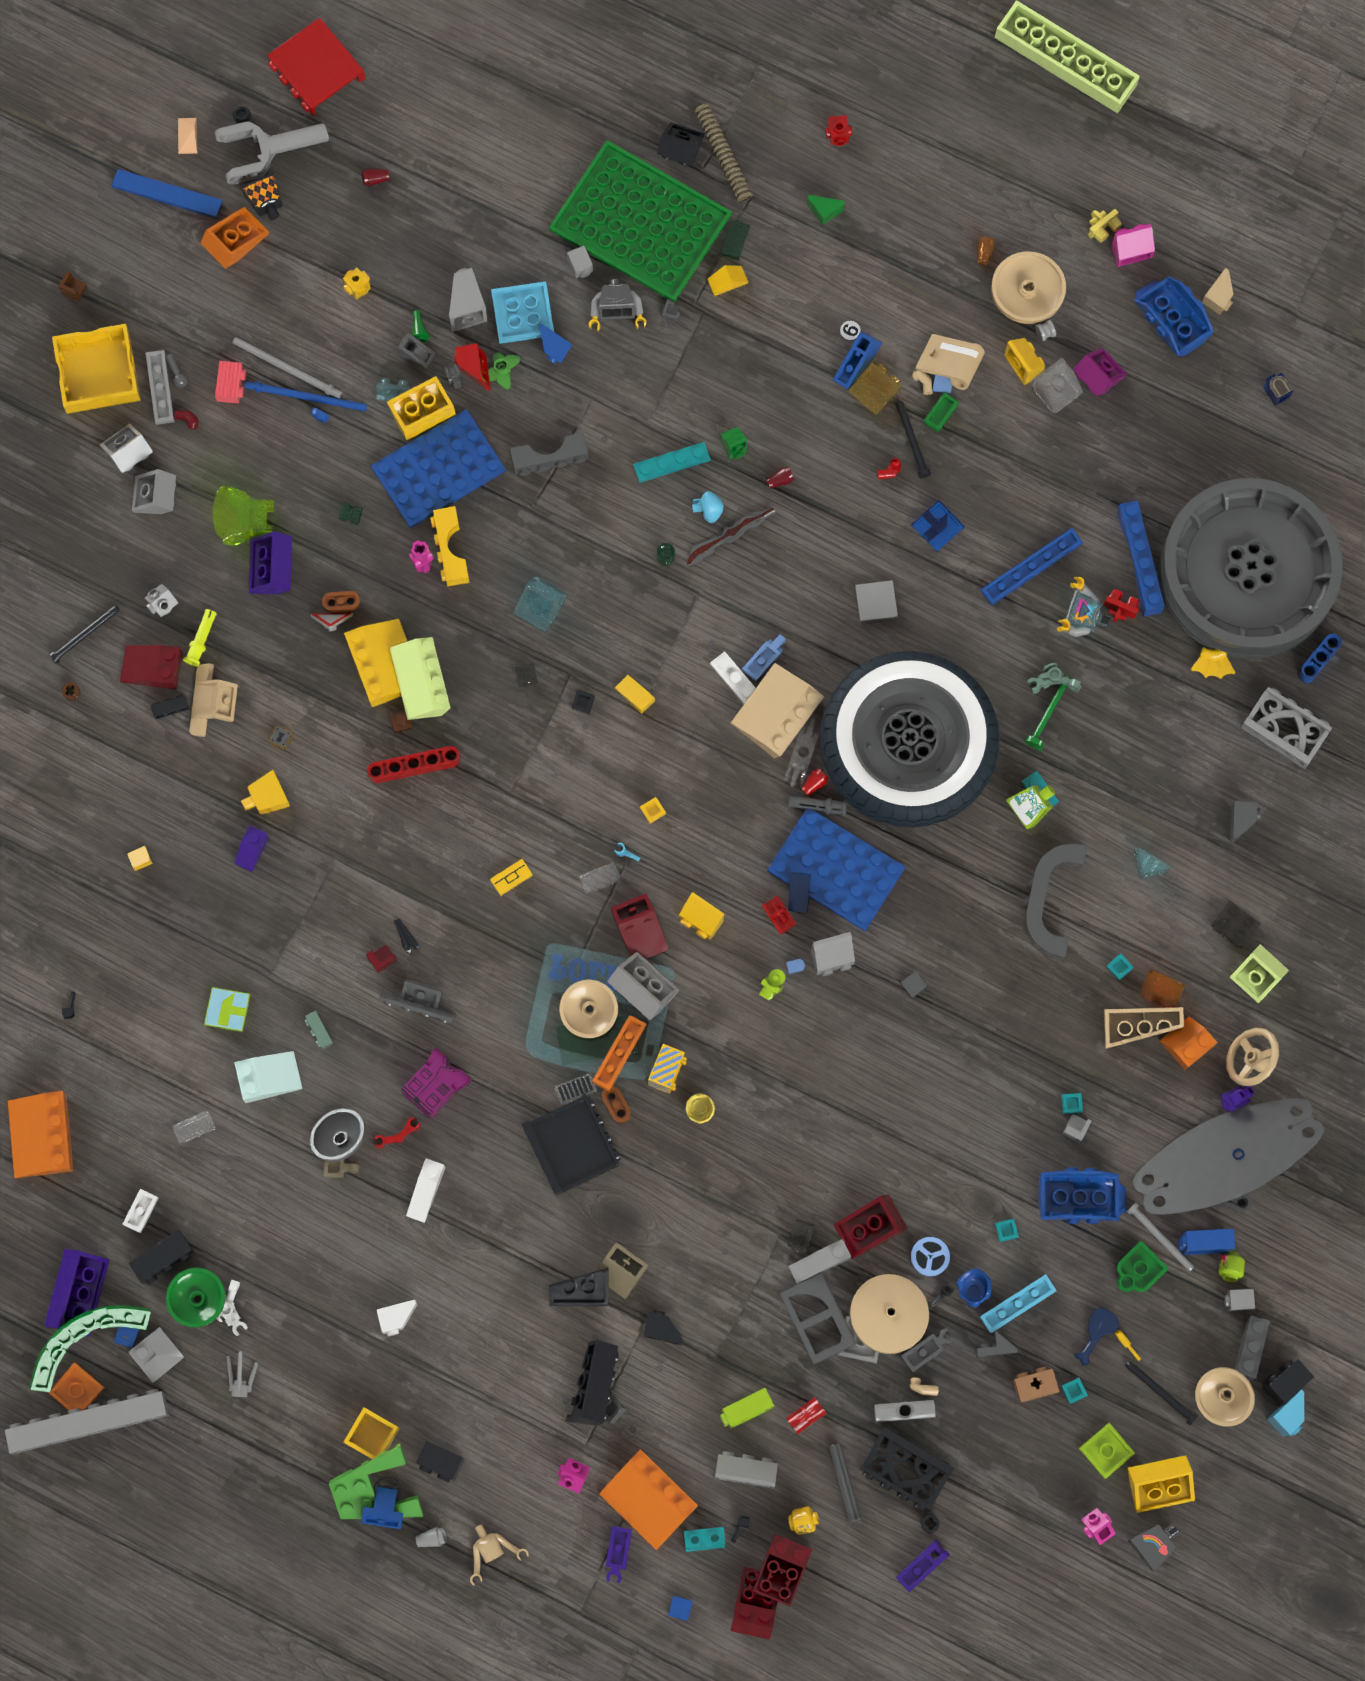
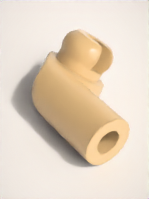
M914 371L912 374L913 380L920 381L923 384L924 395H931V377L926 372Z
M920 1378L910 1379L911 1385L909 1386L911 1390L922 1395H938V1386L921 1385Z

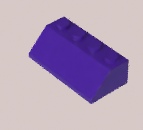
M64 1249L44 1326L58 1330L76 1316L97 1308L109 1259L78 1250Z

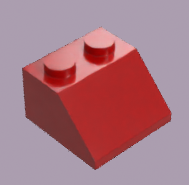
M477 343L455 347L454 361L460 367V370L487 391L491 390L487 355Z

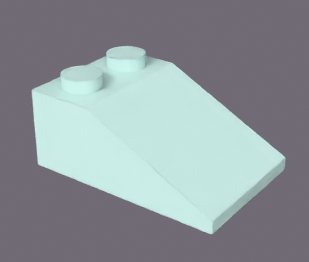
M294 1051L234 1062L242 1098L245 1103L303 1089Z

